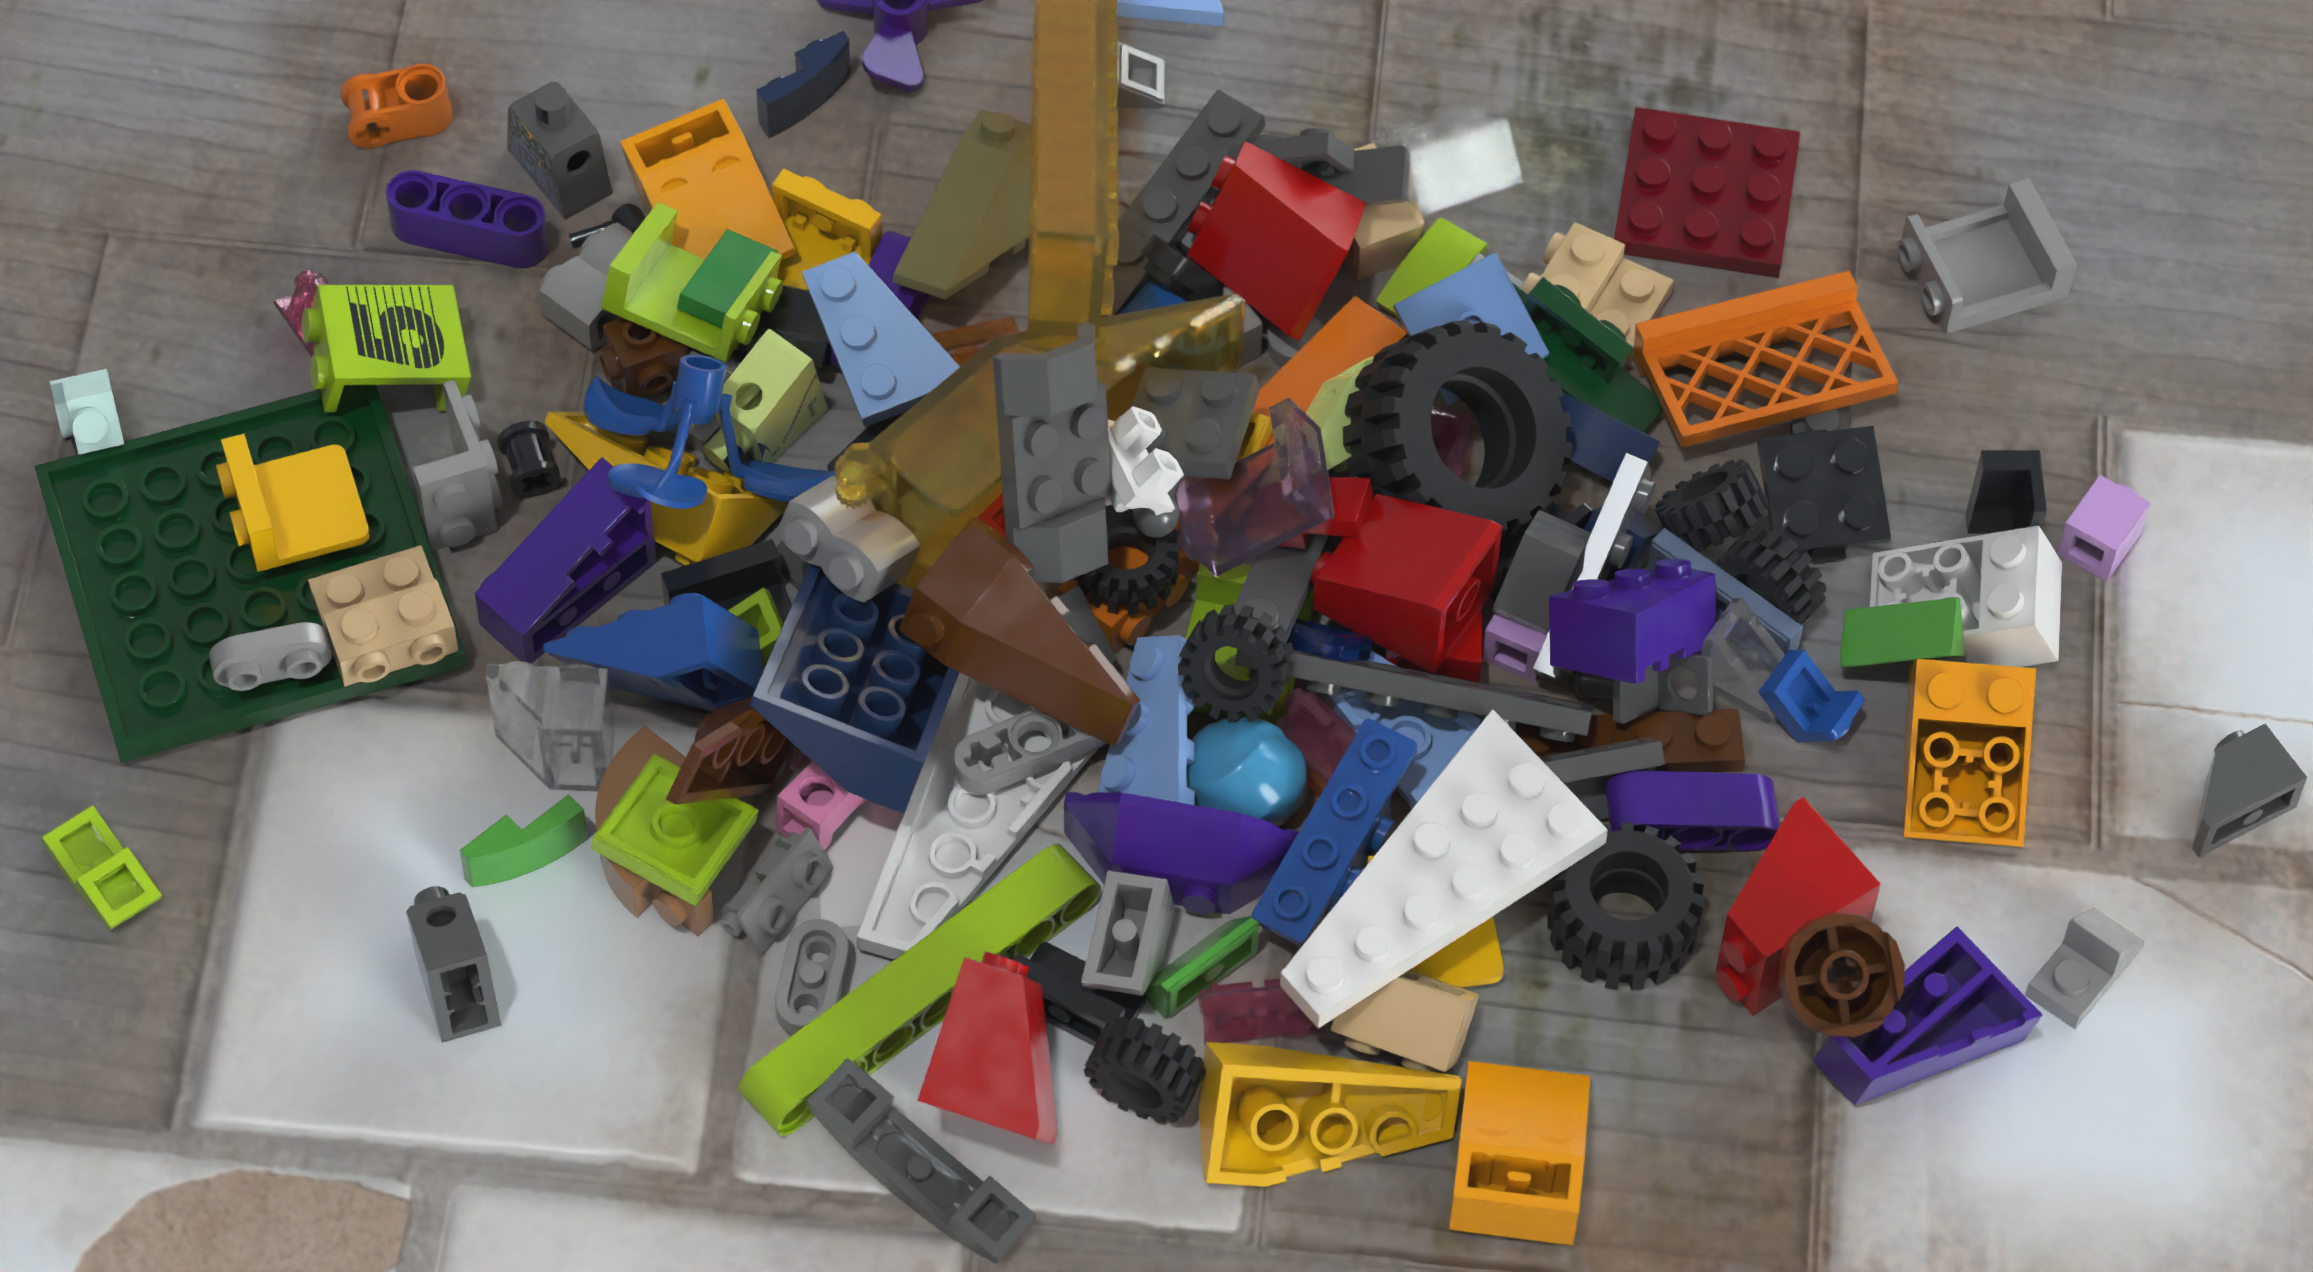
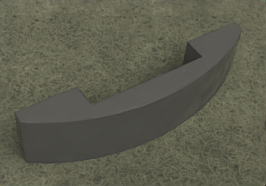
M847 1057L807 1100L806 1106L843 1148L896 1197L952 1239L980 1256L997 1263L1036 1220L1037 1214L990 1175L985 1181L977 1177L892 1105L895 1096Z

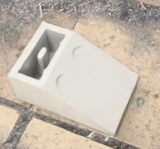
M2039 525L1873 553L1870 607L1959 597L1965 657L1936 660L2014 667L2055 662L2059 658L2062 561Z

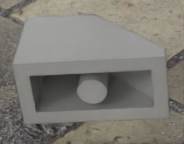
M1107 871L1081 980L1083 986L1143 996L1163 964L1175 913L1167 879Z

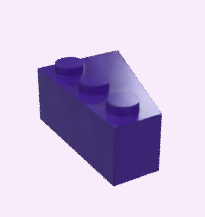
M603 457L594 464L501 566L483 581L480 588L475 592L479 625L526 667L545 653L544 643L565 637L567 631L579 626L657 562L651 502L645 498L628 496L612 489L607 484V476L613 466Z

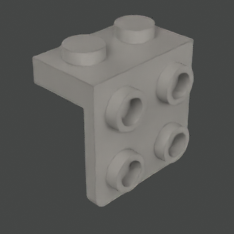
M455 380L442 384L451 440L456 455L413 467L422 524L431 551L447 546H461L470 542L473 538L497 532L494 508L503 506L500 489L494 475L498 473V468L492 447L488 439L483 441L480 439L477 429L481 428L471 394L461 397Z

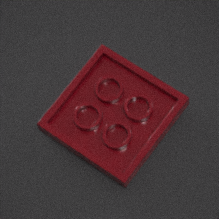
M1635 107L1614 240L1625 244L1624 255L1779 278L1800 131Z

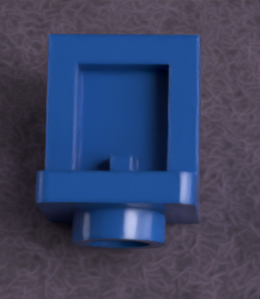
M1805 650L1787 651L1758 691L1759 695L1797 743L1829 742L1839 739L1849 731L1853 724V717L1865 702V699L1858 690L1836 692Z

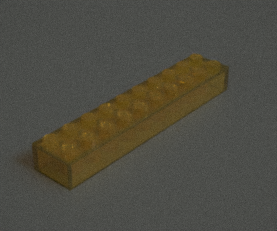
M1035 0L1032 32L1027 333L1078 337L1077 325L1088 322L1094 325L1095 338H1099L1101 315L1112 316L1114 300L1113 266L1117 265L1119 250V230L1117 229L1119 215V198H1117L1119 138L1117 137L1118 108H1116L1118 95V78H1116L1118 50H1116L1118 21H1116L1117 0Z

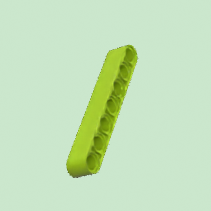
M1060 844L1046 847L757 1061L742 1077L738 1086L739 1093L779 1136L793 1133L815 1117L806 1106L807 1100L847 1057L870 1076L944 1020L964 957L981 962L984 952L987 951L1012 960L1015 959L1017 954L1027 958L1036 951L1040 943L1050 941L1089 911L1100 896V884Z

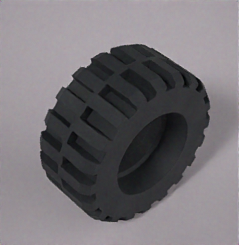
M1467 320L1452 321L1405 337L1394 344L1384 347L1374 355L1373 363L1364 366L1355 379V386L1360 390L1348 395L1345 415L1351 416L1350 425L1343 427V446H1350L1352 459L1346 461L1350 476L1370 478L1373 497L1377 493L1492 520L1503 526L1501 539L1519 534L1528 528L1539 510L1547 513L1553 505L1551 496L1561 493L1567 479V473L1561 471L1562 465L1571 463L1572 443L1566 442V431L1572 429L1569 411L1563 412L1559 397L1564 396L1563 391L1557 380L1550 381L1545 370L1549 366L1537 352L1529 355L1524 351L1527 346L1524 340L1512 332L1501 335V329L1497 325L1486 322L1471 324ZM1440 387L1462 399L1475 415L1481 428L1485 451L1484 463L1478 481L1474 486L1460 480L1446 467L1434 445L1431 433V410Z

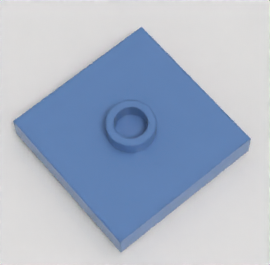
M1496 252L1393 306L1408 336L1452 321L1467 320L1471 324L1486 322L1497 325L1501 329V335L1512 332L1527 343L1524 351L1529 355L1537 352L1542 359L1549 355L1546 345ZM1440 387L1438 390L1446 408L1462 401L1457 395Z

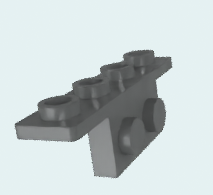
M1320 128L1305 129L1300 132V136L1288 138L1274 135H1256L1248 142L1366 202L1365 207L1403 203L1408 198L1410 150L1403 145L1355 151L1334 137L1333 132ZM1244 143L1228 145V156L1236 159ZM1219 190L1214 194L1213 199H1215Z

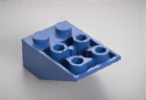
M686 593L675 596L670 600V604L649 611L631 610L624 612L618 616L617 621L598 627H576L567 631L565 637L543 644L545 653L602 686L713 712L716 708L753 697L763 674L758 629L698 593Z

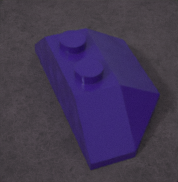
M1066 792L1064 799V834L1103 884H1105L1107 871L1167 879L1174 905L1182 906L1196 914L1218 912L1230 915L1262 896L1299 833L1292 829H1284L1283 831L1273 823L1243 813L1122 792H1093L1087 795L1078 792Z

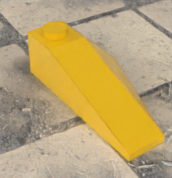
M584 412L547 413L545 419L547 426L588 470L601 457L607 460L613 467L619 464L633 463L649 465L665 471L669 465L672 450L659 446H648L646 448L648 438L644 435H627L601 429L591 424L586 419ZM684 451L677 474L704 481L707 486L706 499L702 504L686 509L671 508L651 502L654 540L677 552L675 559L679 563L689 565L752 545L786 510L789 502L767 498L744 488V479L734 477L731 474V470L725 471L723 475L712 470L697 468L695 465L698 456Z
M1206 1042L1203 1068L1206 1069V1072L1200 1083L1198 1112L1203 1179L1206 1183L1267 1187L1286 1182L1287 1176L1318 1168L1325 1172L1342 1167L1341 1162L1376 1153L1381 1156H1387L1453 1138L1462 1081L1457 1075L1263 1045Z

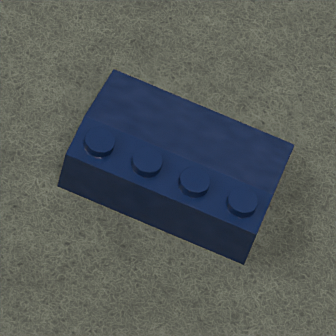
M810 564L753 694L750 706L847 792L904 814L959 672L943 665L899 630L914 590L895 583L868 601L861 602L840 591L828 579L820 566Z

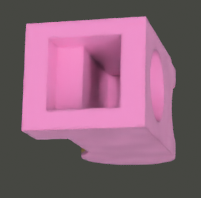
M812 761L777 795L776 831L787 838L791 832L801 835L806 827L811 828L823 851H825L832 844L833 833L856 808L862 806L868 800L847 792Z

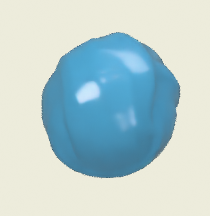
M1245 716L1241 717L1238 722H1228V718L1206 725L1192 739L1195 742V762L1187 765V788L1195 791V805L1243 813L1273 823L1279 827L1287 822L1304 802L1307 793V766L1304 756L1299 747L1288 739L1284 732L1276 725L1261 718L1248 721Z

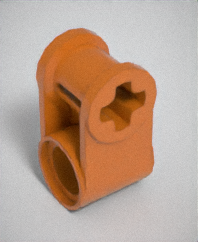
M415 64L407 68L376 74H360L347 80L341 87V100L349 108L351 118L347 127L348 138L352 144L358 147L378 148L392 142L435 136L446 130L452 121L453 111L445 77L442 71L433 65ZM364 90L368 91L369 99H363L362 93ZM369 123H375L376 130L374 132L370 130Z

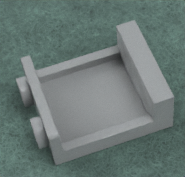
M2030 178L2009 184L2005 203L1996 207L1926 228L1918 214L1908 216L1905 219L1902 237L1897 242V253L1902 267L1906 272L1912 271L1920 286V296L1926 312L1930 316H1936L1945 334L2069 297L2077 267L2076 261Z

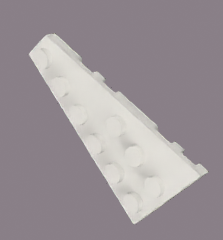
M959 672L856 936L857 949L896 959L961 911L1099 748L990 794L978 795L964 790L957 783L954 775V752L958 743L973 733L1031 710L1033 707ZM1068 729L1062 730L1063 739L1068 738ZM1032 730L1024 733L1018 742L1027 751L1040 752L1047 749L1051 745L1052 740L1046 733ZM1004 743L1002 744V753L1007 751L1008 760L1012 762L1008 752V744ZM980 756L971 759V766L978 765L982 771L991 769V762L984 763Z
M1492 709L1283 969L1280 986L1315 1026L1320 1028L1606 844L1608 829Z

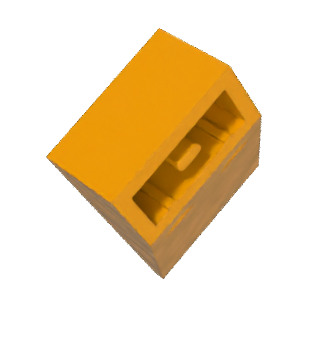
M724 98L620 141L633 185L648 214L657 202L678 210L671 245L706 259L725 231L729 229L779 251L778 254L782 255L781 260L797 254L746 139Z
M1916 659L1909 663L1905 716L1904 838L2024 847L2036 668Z
M1468 1061L1449 1230L1573 1245L1580 1207L1591 1076Z

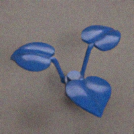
M686 355L680 358L677 381L673 382L671 396L666 406L616 390L598 376L592 380L585 394L583 404L584 415L591 424L601 429L640 436L648 434L651 430L664 432L678 428L669 465L665 471L649 465L630 463L614 466L609 470L607 476V484L612 489L628 496L645 498L662 506L681 509L693 508L702 504L706 499L707 486L704 481L677 473L691 423L708 424L712 421V415L718 412L720 414L731 474L736 478L744 479V488L752 493L789 502L832 475H840L843 469L823 471L790 467L770 462L763 463L757 460L740 461L730 413L732 396L722 393L727 366L722 361L712 357Z

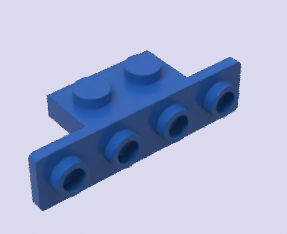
M1365 719L1254 908L1252 918L1260 923L1259 926L1299 946L1304 945L1313 933L1324 913L1328 915L1361 874L1367 863L1368 856H1371L1373 851L1377 853L1393 834L1396 822L1391 820V796L1417 753V743L1414 740L1372 719Z

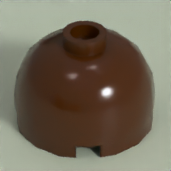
M1828 913L1805 922L1787 939L1778 959L1777 986L1784 1005L1802 1025L1826 1036L1856 1037L1877 1029L1886 1020L1884 1018L1892 1011L1895 1002H1899L1904 991L1905 964L1897 942L1888 932H1884L1877 924L1859 914Z

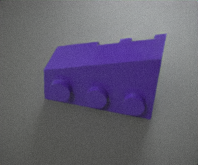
M1663 559L1655 562V569L1619 570L1615 572L1614 580H1579L1573 583V590L1550 595V666L1639 684L1645 680V668L1652 665L1653 671H1663L1669 668V655L1676 652V658L1685 659L1716 642L1715 573L1691 569V562L1689 560Z
M1956 926L1905 970L1902 996L1899 1002H1895L1892 1011L1884 1018L1886 1020L1877 1029L1856 1037L1828 1036L1813 1062L1855 1106L2024 1041L2043 1014L1971 939Z

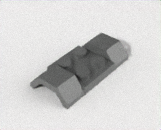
M1088 322L1077 325L1078 340L1041 354L1001 353L993 356L1006 540L1021 550L1034 566L1028 574L1035 582L1063 583L1108 565L1105 497L1112 494L1106 386L1097 379L1094 325Z

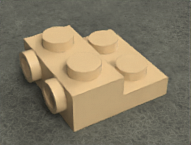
M1574 222L1567 235L1559 232L1553 235L1543 257V263L1547 264L1546 269L1541 276L1531 272L1521 289L1529 294L1542 277H1545L1554 285H1562L1568 288L1578 297L1581 306L1598 320H1606L1617 326L1625 335L1626 342L1634 347L1636 323L1658 317L1672 294L1674 280L1623 258L1625 244ZM1634 348L1623 367L1624 370H1626L1633 358Z
M422 545L308 579L313 601L322 626L328 633L330 647L344 686L358 682H374L382 679L390 672L416 664H433L446 655L458 652L455 626L437 579L434 580Z

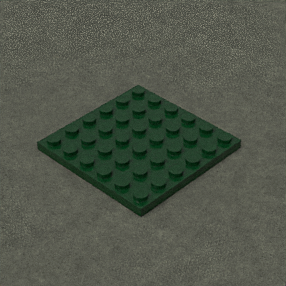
M344 385L336 412H324L321 389L128 440L123 445L77 454L34 466L121 763L467 666L466 654L376 385ZM244 434L253 465L329 445L342 446L346 452L370 533L368 541L362 545L257 572L250 545L238 546L229 512L239 510L236 497L224 498L217 474L216 465L226 462L221 439ZM422 545L434 580L437 579L455 626L458 652L446 655L433 664H416L390 672L382 679L374 682H358L348 686L343 684L333 653L329 663L318 674L305 679L291 677L261 683L257 687L245 691L232 690L229 687L218 684L214 680L209 653L213 646L221 640L235 635L295 623L308 622L322 626L310 592L308 579Z

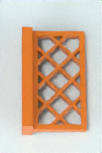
M1850 270L1636 323L1633 362L1640 377L1648 376L1681 448L1897 394L1899 382L1856 300L1858 286ZM1850 325L1855 335L1850 344L1825 336L1822 333L1827 330ZM1791 339L1803 344L1796 358L1769 348L1771 344ZM1813 348L1841 358L1833 372L1806 362ZM1735 353L1750 357L1742 371L1715 361L1719 357ZM1760 361L1787 371L1779 385L1752 375ZM1850 362L1873 370L1877 378L1859 382L1845 377L1843 374ZM1683 366L1696 370L1688 385L1666 377L1663 372ZM1706 375L1733 384L1725 399L1698 389ZM1797 375L1825 385L1820 393L1809 396L1789 389ZM1743 389L1770 398L1767 406L1757 409H1750L1735 403ZM1691 402L1717 413L1713 420L1689 426L1684 411Z

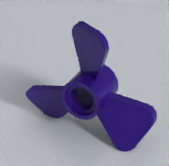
M817 0L818 4L825 9L873 14L875 36L862 54L863 69L872 79L909 92L920 90L924 84L923 70L915 45L919 44L927 35L928 11L984 1Z

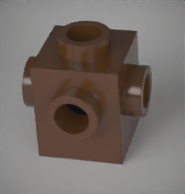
M620 316L615 321L603 324L605 348L598 350V356L609 383L618 380L624 393L639 397L645 394L654 395L660 393L670 385H673L674 381H677L680 358L689 355V346Z

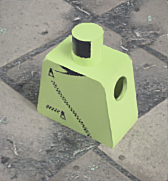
M770 328L762 335L723 386L722 393L732 396L730 413L739 459L746 453L754 460L772 463L828 409L813 359ZM718 412L715 415L720 430L702 450L712 463L723 471L728 472L730 465L720 414Z

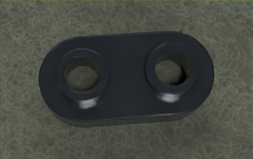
M1153 234L1141 251L1149 259L1143 269L1169 288L1173 286L1176 280L1181 282L1183 285L1178 292L1202 310L1206 311L1211 303L1222 309L1223 288L1227 286L1185 253L1158 235Z

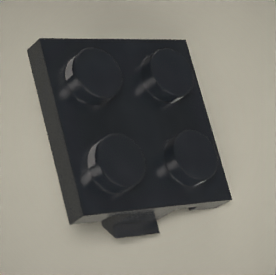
M1874 426L1832 431L1824 429L1793 433V435L1761 438L1758 440L1757 447L1764 493L1770 504L1769 508H1767L1770 532L1773 529L1781 532L1782 541L1785 543L1791 538L1798 544L1795 549L1797 552L1808 550L1810 557L1813 559L1812 562L1846 559V549L1849 545L1863 543L1865 545L1878 544L1891 540Z

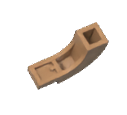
M645 725L616 753L602 777L595 805L597 831L654 753L679 767L682 766L686 758ZM600 854L601 864L609 886L624 907L636 918L653 903L655 910L666 922L675 927L682 924L697 937L714 922L712 891L709 889L695 907Z

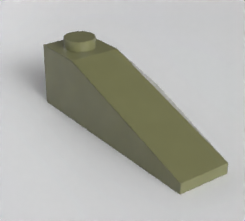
M983 109L979 111L961 137L893 273V283L947 299L987 273L990 262L1006 251L1014 255L1025 248L1026 238L1039 230L1048 233L1060 224L1077 198L1079 187L1033 125L1014 120L1009 115L1003 113H992Z

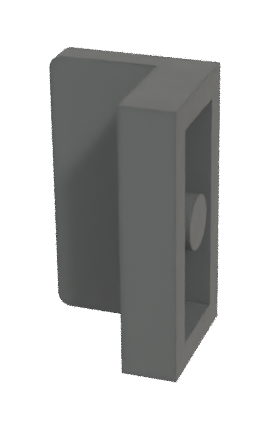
M1650 737L1539 756L1598 820L1609 818L1605 783L1611 777L1628 771H1656L1655 766L1665 765L1662 742Z

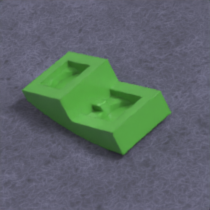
M568 794L524 829H521L506 814L460 849L465 881L472 888L504 882L531 873L568 854L588 840L584 809Z

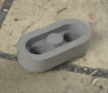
M303 622L228 637L213 646L210 650L209 658L214 680L218 684L229 687L232 690L245 691L253 689L261 683L291 677L295 679L312 677L329 663L332 658V651L326 629L319 624Z
M824 919L806 921L797 926L788 939L775 994V1010L780 1026L792 1035L840 1000L849 962V947L845 932L831 921ZM815 953H824L828 956L823 962H813L809 959ZM806 1005L816 1009L810 1015H800L796 1012L798 1008Z

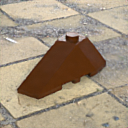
M975 516L967 522L915 587L899 630L943 665L1114 747L1117 746L1124 738L1140 699L1095 643H1083L1063 617L1069 610L1058 596L1049 600L1028 574L1034 566L1023 552Z
M752 697L716 708L700 724L695 735V741L679 770L666 800L679 805L773 793L795 745L750 706Z

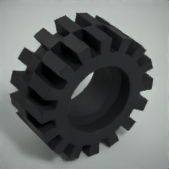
M1740 459L1737 462L1735 460L1726 461L1721 467L1719 463L1712 465L1707 472L1701 473L1699 471L1691 475L1692 479L1687 482L1682 480L1675 485L1676 490L1667 491L1662 496L1663 500L1657 501L1656 509L1654 510L1665 529L1696 551L1702 552L1711 544L1714 547L1723 544V539L1729 536L1735 538L1741 534L1740 530L1742 528L1752 527L1757 523L1756 518L1763 517L1766 514L1765 509L1769 508L1770 504L1749 463Z
M1113 505L1106 506L1108 550L1122 545L1134 546L1145 551L1149 559L1146 564L1128 570L1105 565L1075 577L1074 580H1077V586H1080L1084 595L1090 592V604L1099 608L1104 600L1108 601L1107 612L1118 614L1119 605H1127L1128 615L1138 614V605L1141 602H1144L1149 611L1157 607V595L1166 600L1171 594V584L1176 585L1179 568L1178 533L1174 529L1163 537L1154 538L1146 536L1134 524L1133 509L1116 512Z
M1758 526L1756 529L1753 527L1748 528L1716 561L1717 566L1800 625L1814 613L1826 598L1823 595L1826 591V584L1818 581L1823 575L1818 567L1809 566L1813 559L1807 552L1800 555L1795 550L1798 544L1791 538L1786 543L1782 541V533L1775 529L1768 533L1767 528L1764 526Z
M1234 604L1224 605L1219 615L1215 609L1208 612L1202 621L1199 620L1179 655L1182 659L1178 664V675H1186L1181 684L1185 694L1196 690L1197 694L1192 703L1198 709L1205 702L1212 705L1213 707L1208 716L1215 719L1219 718L1223 710L1228 711V722H1238L1244 712L1248 721L1257 719L1262 710L1267 713L1273 708L1277 699H1279L1293 671L1294 661H1290L1294 652L1292 643L1281 644L1287 632L1281 625L1273 631L1269 629L1268 626L1273 617L1266 612L1263 613L1260 620L1252 618L1254 607L1244 605L1239 615L1235 614ZM1225 646L1243 650L1255 661L1257 675L1250 680H1238L1228 676L1215 662L1216 651Z
M1117 1017L1116 1021L1113 1019L1109 1020L1084 1065L1086 1066L1084 1069L1085 1076L1091 1078L1089 1081L1090 1085L1094 1089H1103L1101 1096L1107 1101L1115 1099L1120 1102L1118 1108L1127 1112L1129 1108L1136 1110L1137 1117L1147 1120L1148 1116L1152 1115L1156 1122L1165 1123L1166 1119L1176 1122L1180 1117L1183 1118L1206 1072V1069L1203 1068L1204 1062L1202 1058L1194 1056L1196 1050L1190 1044H1179L1181 1037L1172 1032L1169 1036L1162 1033L1163 1027L1152 1023L1151 1027H1147L1143 1019L1133 1017L1131 1023L1126 1017Z

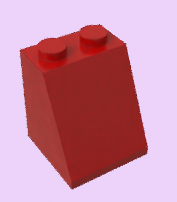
M1245 141L1236 159L1227 155L1224 156L1210 186L1219 190L1212 205L1201 200L1186 230L1196 235L1187 255L1288 336L1300 341L1350 249L1367 203Z
M1376 493L1371 500L1359 538L1341 536V543L1333 554L1328 551L1324 552L1315 564L1310 576V582L1314 584L1313 610L1435 674L1495 590L1503 526L1492 520Z
M1804 797L1793 803L1727 913L1715 970L1716 978L1725 995L1734 1002L1740 1001L1752 1016L1782 998L1777 986V964L1787 939L1805 922L1828 913L1859 914L1872 921L1881 885L1876 877Z
M987 951L984 952L981 962L964 957L917 1101L1054 1145L1058 1130L1042 984L1027 978L1030 967L1020 964V962Z

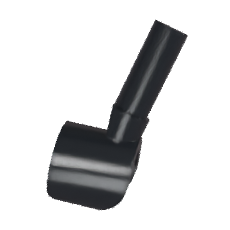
M624 204L613 213L612 220L604 222L602 225L569 234L572 247L583 245L587 237L593 232L602 231L617 222L634 233L646 217L636 205Z

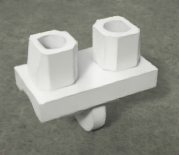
M1133 406L1116 421L1108 419L1112 494L1105 497L1106 506L1113 505L1116 512H1124L1128 509L1149 508L1157 516L1162 513L1172 512L1175 509L1168 492L1184 474L1177 460L1169 452L1155 448L1148 454L1146 448L1162 431L1155 415L1149 411Z

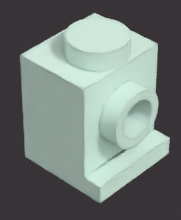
M107 369L50 381L62 438L74 436L78 455L124 444Z

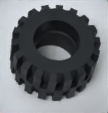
M1620 823L1619 831H1611L1606 824L1604 825L1608 829L1606 844L1553 877L1547 914V928L1551 929L1550 941L1554 950L1563 949L1561 961L1569 969L1576 966L1582 968L1580 978L1590 983H1593L1596 977L1606 980L1605 988L1618 990L1619 983H1629L1631 991L1644 989L1646 979L1650 978L1655 985L1666 981L1669 969L1678 972L1686 963L1687 953L1692 954L1697 940L1705 896H1702L1704 881L1702 873H1695L1697 862L1690 852L1680 855L1681 843L1672 836L1664 841L1658 838L1659 829L1647 825L1645 831L1640 832L1633 830V823ZM1612 893H1628L1648 902L1656 913L1641 920H1622L1604 912L1595 901L1602 896Z

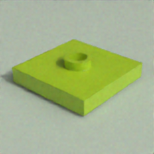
M654 753L593 836L591 850L696 907L755 824L759 810L736 797L679 805L673 804L666 800V797L681 767Z

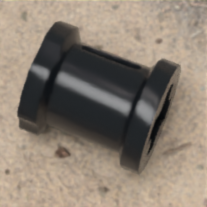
M529 420L510 425L499 434L497 439L501 454L508 457L511 467L510 481L512 492L519 497L531 498L547 494L561 482L558 465L551 462L546 446L550 437L545 424L539 421Z

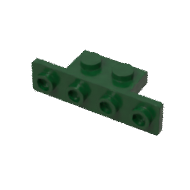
M1545 277L1541 278L1529 294L1512 282L1549 351V355L1543 358V360L1549 366L1545 373L1550 381L1557 380L1564 393L1645 433L1661 414L1663 408L1654 392L1623 369L1634 348L1626 342L1623 332L1609 321L1598 320L1581 306L1580 300L1571 290L1562 285H1554Z

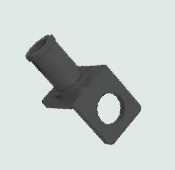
M1675 652L1669 655V668L1663 671H1653L1652 665L1645 668V680L1639 684L1575 671L1574 690L1579 698L1589 697L1613 701V720L1615 723L1624 724L1657 709L1683 711L1697 715H1707L1713 711V661L1709 656L1693 654L1682 659L1676 658ZM1678 667L1688 668L1697 678L1698 690L1692 699L1681 697L1673 687L1672 676Z

